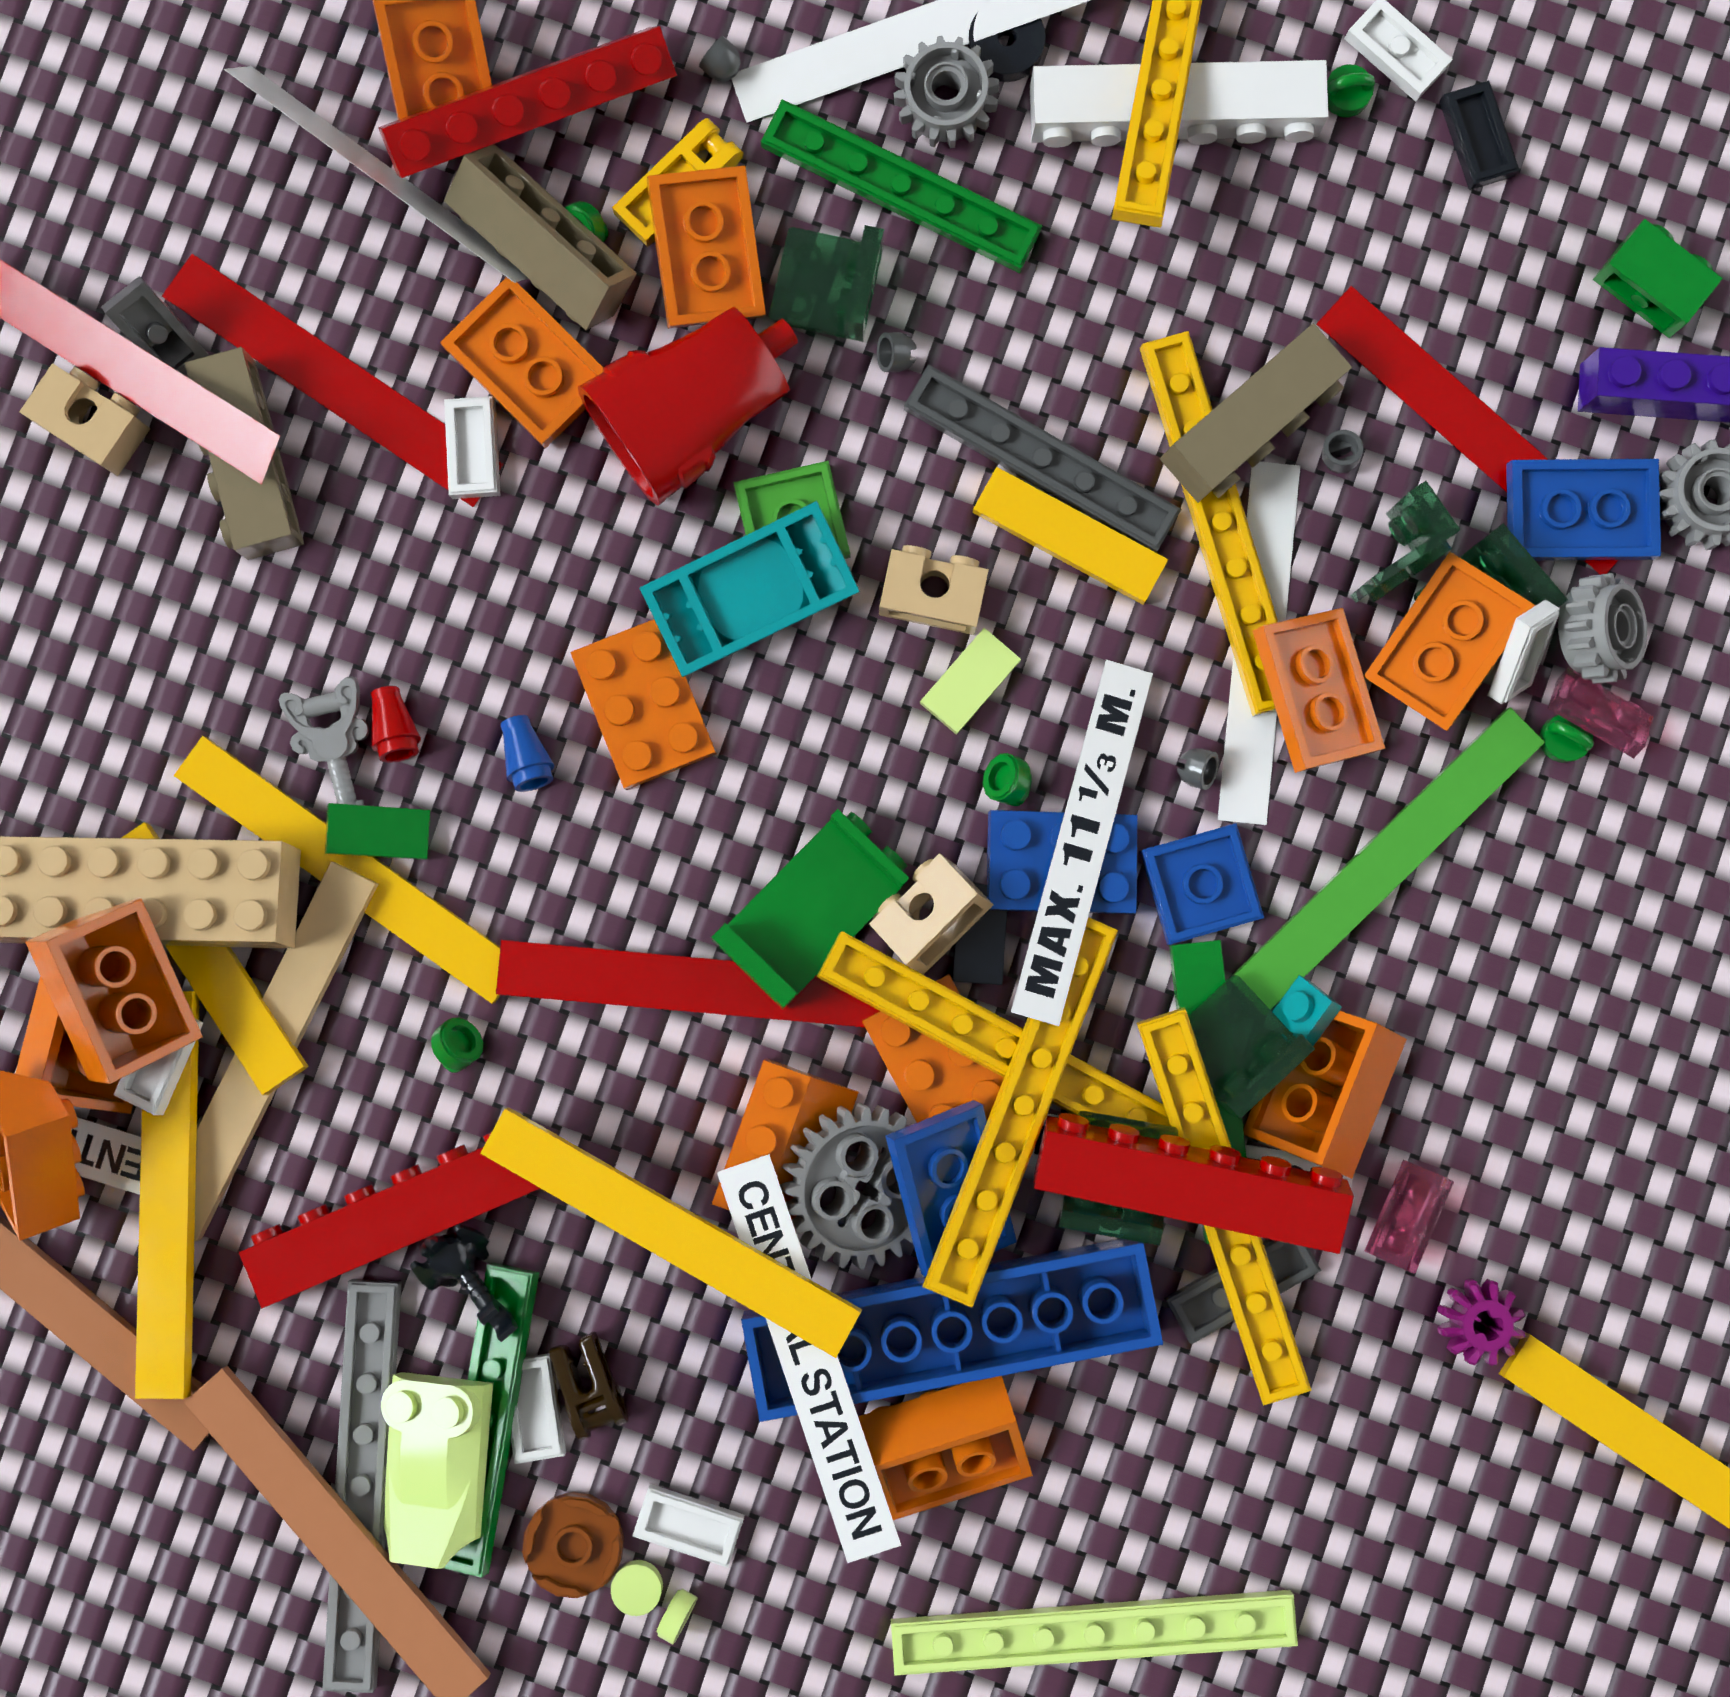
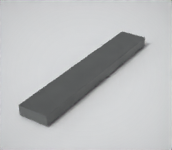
M929 364L904 405V411L1155 553L1181 511L1179 507Z

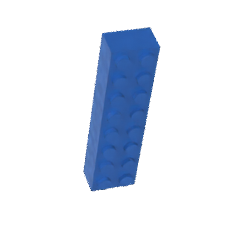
M1136 1236L989 1264L973 1308L923 1288L925 1276L835 1293L862 1309L838 1354V1359L854 1404L1163 1345L1144 1243ZM753 1310L744 1311L741 1323L759 1421L764 1422L798 1415L766 1318Z

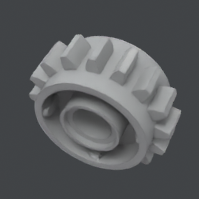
M937 36L935 44L927 46L923 41L918 44V53L915 57L907 54L904 56L903 67L906 73L896 72L895 86L902 90L893 93L894 106L904 107L899 112V121L902 125L912 123L913 138L917 139L924 135L929 138L930 147H935L938 141L947 142L951 149L955 148L956 140L965 138L969 143L974 141V130L977 127L984 130L989 127V117L985 112L997 111L998 99L992 95L999 92V79L988 78L993 73L994 64L992 60L981 61V47L976 45L969 49L963 45L962 37H957L955 42H945L943 36ZM942 85H951L959 93L953 99L942 100L935 96L934 91Z
M1709 440L1701 446V449L1696 443L1691 444L1682 450V455L1676 454L1666 462L1670 471L1666 470L1659 474V484L1662 485L1660 491V520H1665L1670 526L1668 534L1671 537L1679 534L1685 538V545L1688 547L1695 545L1699 541L1703 542L1705 550H1711L1719 546L1720 542L1725 546H1729L1730 444L1720 448L1716 440ZM1704 485L1709 486L1715 491L1717 505L1710 503L1706 499L1703 491Z
M1613 573L1580 578L1579 587H1572L1562 602L1558 620V633L1561 649L1569 666L1574 671L1582 673L1584 680L1592 679V684L1617 682V680L1626 679V670L1634 669L1644 655L1647 642V620L1643 603L1636 590L1629 584L1624 583L1622 578L1614 579Z

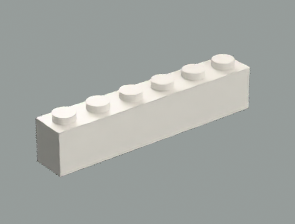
M1326 60L1191 63L1178 139H1188L1192 144L1203 145L1212 143L1217 139L1236 138L1240 143L1251 144L1260 142L1265 138L1285 137L1286 141L1293 143L1305 142L1313 137H1318L1328 119ZM1141 64L1033 66L1030 82L1031 143L1043 142L1047 147L1059 148L1068 146L1072 142L1091 141L1095 146L1107 147L1116 145L1120 141H1126Z

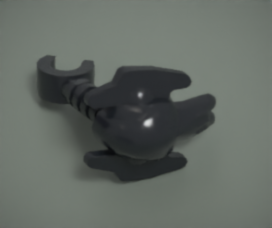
M461 1224L453 1227L456 1233L441 1236L432 1235L430 1238H426L420 1247V1254L426 1257L427 1261L424 1263L413 1261L410 1265L418 1280L429 1290L433 1291L439 1286H456L458 1284L457 1279L461 1281L460 1284L466 1289L465 1291L471 1296L470 1298L479 1310L477 1317L480 1323L485 1325L488 1322L494 1328L497 1339L500 1342L504 1341L518 1328V1325L511 1313L490 1294L491 1291L485 1286L484 1281L480 1279L479 1274L473 1271L476 1256L481 1260H486L489 1257L486 1248L490 1242L488 1238L478 1230Z

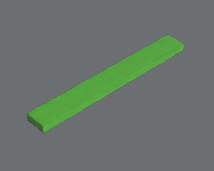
M1511 707L1505 709L1228 978V982L1261 1016H1265L1283 998L1299 975L1305 977L1545 742Z

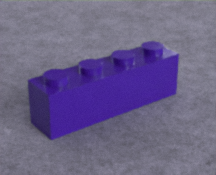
M1599 347L1580 364L1577 412L1730 423V356Z

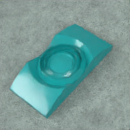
M818 501L639 587L682 677L732 655L860 592Z

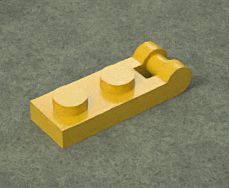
M709 118L699 122L612 207L614 215L647 247L655 241L646 180L649 175L735 167L743 157V151L733 141L727 143L718 135L720 129ZM705 149L712 155L706 163L696 155L699 151Z

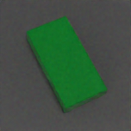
M329 803L327 805L325 854L426 860L428 856L430 810Z

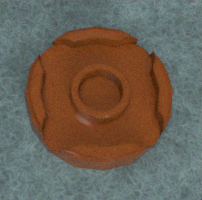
M569 1492L552 1497L536 1510L524 1532L522 1553L525 1564L527 1563L528 1569L533 1574V1579L541 1588L555 1596L579 1598L589 1595L590 1592L596 1591L600 1587L602 1588L612 1579L622 1560L625 1538L619 1518L607 1503L591 1494Z

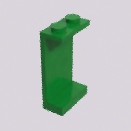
M837 809L831 815L830 821L728 924L725 923L711 937L712 941L782 1009L819 973L839 933L843 931L854 937L878 913L881 904L890 896L895 895L909 880V877L903 872L908 867L904 860L888 846L881 851L868 838L872 833L871 829L853 812L845 816Z

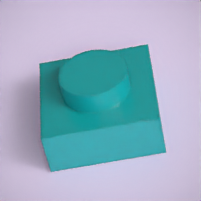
M1299 975L1270 1015L1302 1042L1313 1047L1342 1006L1310 980Z

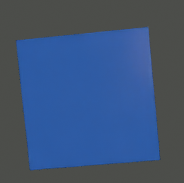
M1237 823L1140 851L1167 945L1264 918Z

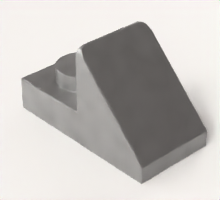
M140 276L101 306L104 313L131 342L183 375L187 374L184 362L209 356L165 302H162Z

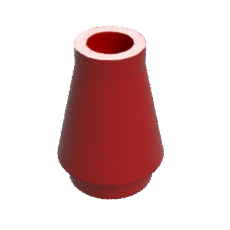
M384 686L373 690L370 693L372 701V750L378 752L380 761L387 763L400 762L416 756L419 753L417 744L420 743L421 737L404 704L399 687Z

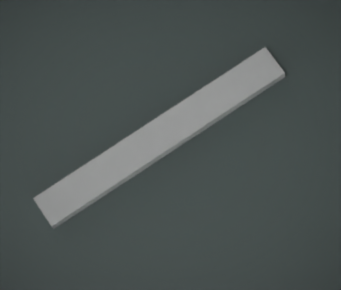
M351 1279L348 1281L335 1492L385 1549L384 1508L389 1425L382 1415L381 1401L383 1393L392 1384L393 1375L396 1374L402 1281ZM330 1575L322 1691L373 1693L377 1688L380 1632Z

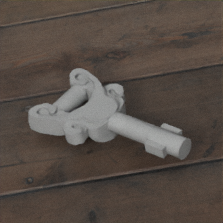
M354 676L346 677L337 685L335 692L307 699L292 693H281L279 697L280 707L289 723L298 731L292 736L290 741L292 750L298 754L309 753L310 759L316 762H327L338 804L364 805L363 800L356 799L346 757L354 754L359 748L357 741L366 739L370 733L369 724L364 719H357L360 708L358 679ZM341 711V718L329 728L313 727L310 723L309 718Z

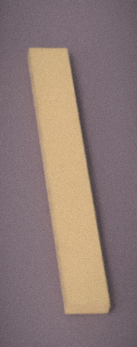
M336 862L330 863L296 930L295 948H287L262 998L296 1048H298L378 886V883ZM234 1054L197 1128L195 1242L203 1238L276 1092L275 1090L268 1095H262L236 1054Z

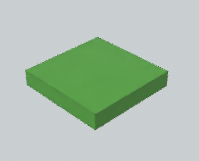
M829 461L734 482L746 535L818 501L844 558H851Z

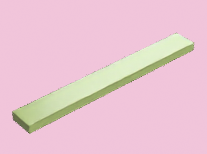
M1291 1590L891 1619L894 1675L1298 1646L1294 1594Z

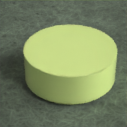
M633 1560L622 1565L616 1572L611 1584V1597L616 1607L621 1612L630 1616H641L652 1611L658 1604L663 1590L661 1574L654 1565L643 1560Z
M684 1589L678 1590L662 1617L656 1631L658 1633L657 1636L673 1645L683 1630L698 1597Z

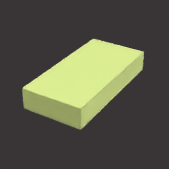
M983 628L921 699L920 704L957 735L1020 663L1021 659L988 630Z

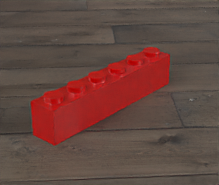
M648 27L380 126L378 129L397 176L404 178L675 77L677 74L661 27Z
M1061 1113L1059 1118L1046 1117L1034 1171V1189L1340 1254L1354 1195L1347 1179H1343V1175L1335 1170L1325 1167H1313L1311 1172L1292 1168L1290 1162L1273 1156H1262L1261 1161L1241 1157L1239 1151L1221 1145H1213L1210 1147V1150L1190 1146L1188 1140L1174 1135L1164 1134L1159 1139L1141 1136L1137 1129L1123 1124H1111L1109 1129L1089 1124L1088 1119L1076 1114Z
M491 1133L483 1136L485 1143L487 1142ZM464 1144L436 1156L440 1164L438 1167L422 1173L419 1164L390 1176L394 1186L376 1193L371 1184L345 1195L344 1198L347 1206L330 1213L327 1205L324 1204L297 1216L301 1226L283 1233L280 1224L254 1234L251 1236L254 1246L240 1251L239 1255L262 1309L541 1188L480 1154L483 1147L468 1153Z

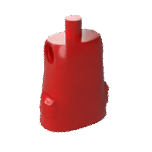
M732 307L701 328L663 347L649 352L644 350L628 351L627 355L603 367L601 374L578 386V392L590 417L618 460L647 498L659 506L681 487L686 489L705 472H709L714 464L715 455L747 421L774 404L790 391L786 378L775 359L798 344V339L791 326L783 318L757 334L745 316L736 307Z

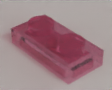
M1569 667L1557 679L1548 706L1549 710L1633 759L1646 746L1653 716L1646 713L1637 704L1622 699L1603 688L1599 683L1592 684V679L1584 680L1581 674Z
M1403 1160L1364 1251L1415 1274L1454 1181Z

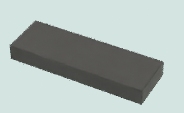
M1271 1239L1263 1242L1280 1294L1321 1271L1308 1247ZM1217 1268L1164 1298L1190 1344L1199 1341L1234 1321Z

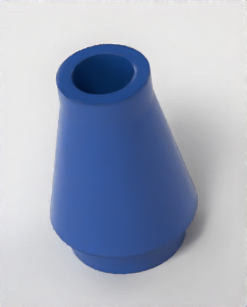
M517 715L504 720L500 726L504 739L507 781L512 782L515 790L518 792L536 790L553 781L551 771L555 765L531 726L529 716Z

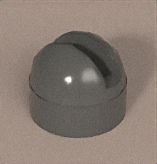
M721 36L706 52L699 67L717 81H728L735 77L739 71L741 63L740 54L728 39Z
M882 333L877 343V361L880 369L883 372H901L909 369L916 361V358L911 356V350L917 349L915 342L904 333Z
M1349 430L1332 432L1327 436L1323 445L1322 459L1324 464L1332 472L1338 474L1348 473L1360 462L1363 453L1362 440L1357 434ZM1350 451H1352L1353 455L1348 456L1346 458L1340 460L1336 459L1338 457L1346 455Z
M1202 748L1188 750L1180 757L1187 760L1185 768H1177V772L1185 784L1208 790L1217 775L1219 766L1218 754Z

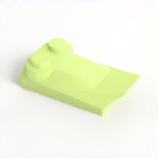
M406 1372L393 1375L392 1384L383 1393L381 1401L382 1415L389 1425L384 1530L390 1562L441 1569L463 1547L481 1538L493 1383Z

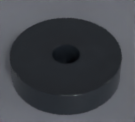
M976 14L969 29L968 48L971 49L978 45L981 47V61L992 60L994 64L993 73L988 78H997L999 82H1012L1032 73L1033 66H1038L1041 61L1045 46L1046 35L1041 18L974 42L973 31ZM1002 36H1010L1014 39L1015 43L1010 46H1004L998 39Z

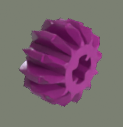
M1466 1279L1464 1283L1465 1295L1454 1288L1448 1289L1447 1294L1454 1301V1304L1451 1308L1446 1305H1439L1437 1307L1438 1313L1449 1318V1321L1442 1323L1437 1327L1440 1335L1451 1337L1447 1345V1349L1451 1353L1457 1355L1463 1352L1464 1361L1471 1365H1476L1482 1357L1491 1366L1498 1363V1350L1508 1356L1515 1355L1514 1347L1509 1343L1511 1337L1517 1339L1526 1337L1523 1330L1514 1326L1515 1322L1522 1320L1526 1315L1523 1309L1511 1307L1516 1298L1512 1291L1505 1289L1499 1292L1498 1283L1490 1279H1486L1481 1287L1477 1281ZM1482 1312L1488 1315L1489 1321L1488 1324L1481 1323L1485 1329L1480 1332L1473 1327L1474 1320L1481 1321L1477 1315Z

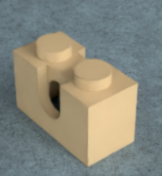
M52 363L19 412L114 475L119 476L150 430L148 426L136 418L140 409L115 392L110 400L96 392L100 383L74 366L70 373H67ZM97 406V410L92 418L82 424L89 408Z
M904 545L902 551L891 549L879 606V615L974 635L989 569L979 567L980 562L966 556L953 555L950 558V563L930 559L932 552L918 546ZM937 576L947 583L948 591L941 597L932 598L922 591L920 584L927 577Z
M940 853L934 859H929L922 863L913 874L912 878L915 884L903 896L895 894L887 898L879 907L878 915L869 923L905 965L923 975L993 906L991 901L959 867ZM933 900L934 907L932 913L927 918L920 920L922 906L926 902Z

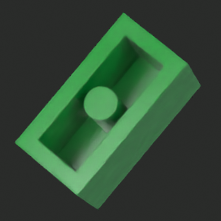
M1646 219L1642 220L1627 235L1593 278L1597 284L1668 338L1673 336L1691 320L1723 279L1713 271L1711 264L1705 258L1689 253L1674 241L1672 234L1660 225L1652 224Z

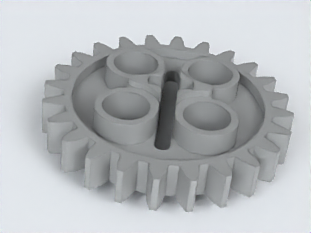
M857 1103L853 1117L848 1109L839 1106L837 1107L836 1122L822 1114L819 1116L822 1128L820 1132L816 1133L806 1127L803 1129L804 1135L809 1141L806 1147L795 1144L791 1145V1150L799 1156L797 1163L783 1164L782 1168L793 1175V1181L780 1184V1187L784 1193L793 1196V1199L787 1201L786 1204L790 1215H797L792 1220L796 1234L804 1233L799 1242L809 1250L816 1247L815 1255L826 1262L833 1255V1262L839 1267L845 1268L851 1258L852 1263L861 1270L865 1269L869 1255L874 1262L883 1266L885 1263V1250L889 1249L892 1253L901 1257L903 1253L900 1241L905 1238L913 1243L898 1183L896 1181L890 1186L886 1184L887 1174L893 1168L885 1135L913 1125L905 1126L907 1121L905 1116L895 1112L889 1117V1110L880 1105L875 1107L871 1115L868 1106ZM860 1141L861 1151L856 1160L846 1163L845 1154L851 1144ZM884 1147V1152L878 1155V1149ZM860 1180L867 1183L862 1192L855 1189ZM835 1186L836 1195L834 1200L829 1205L820 1207L822 1193L827 1188ZM875 1209L876 1218L874 1223L867 1229L862 1230L861 1221L863 1216L870 1210ZM844 1217V1223L838 1225V1220Z

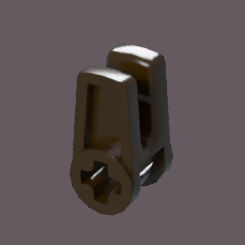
M596 1332L586 1334L579 1340L585 1360L583 1366H587L593 1383L592 1390H587L583 1386L575 1365L577 1358L572 1357L567 1345H558L549 1350L550 1358L565 1399L567 1415L572 1429L579 1440L591 1437V1431L613 1422L620 1426L629 1421L623 1395L613 1378ZM606 1406V1408L596 1411L594 1413H588V1411L593 1410L595 1408Z

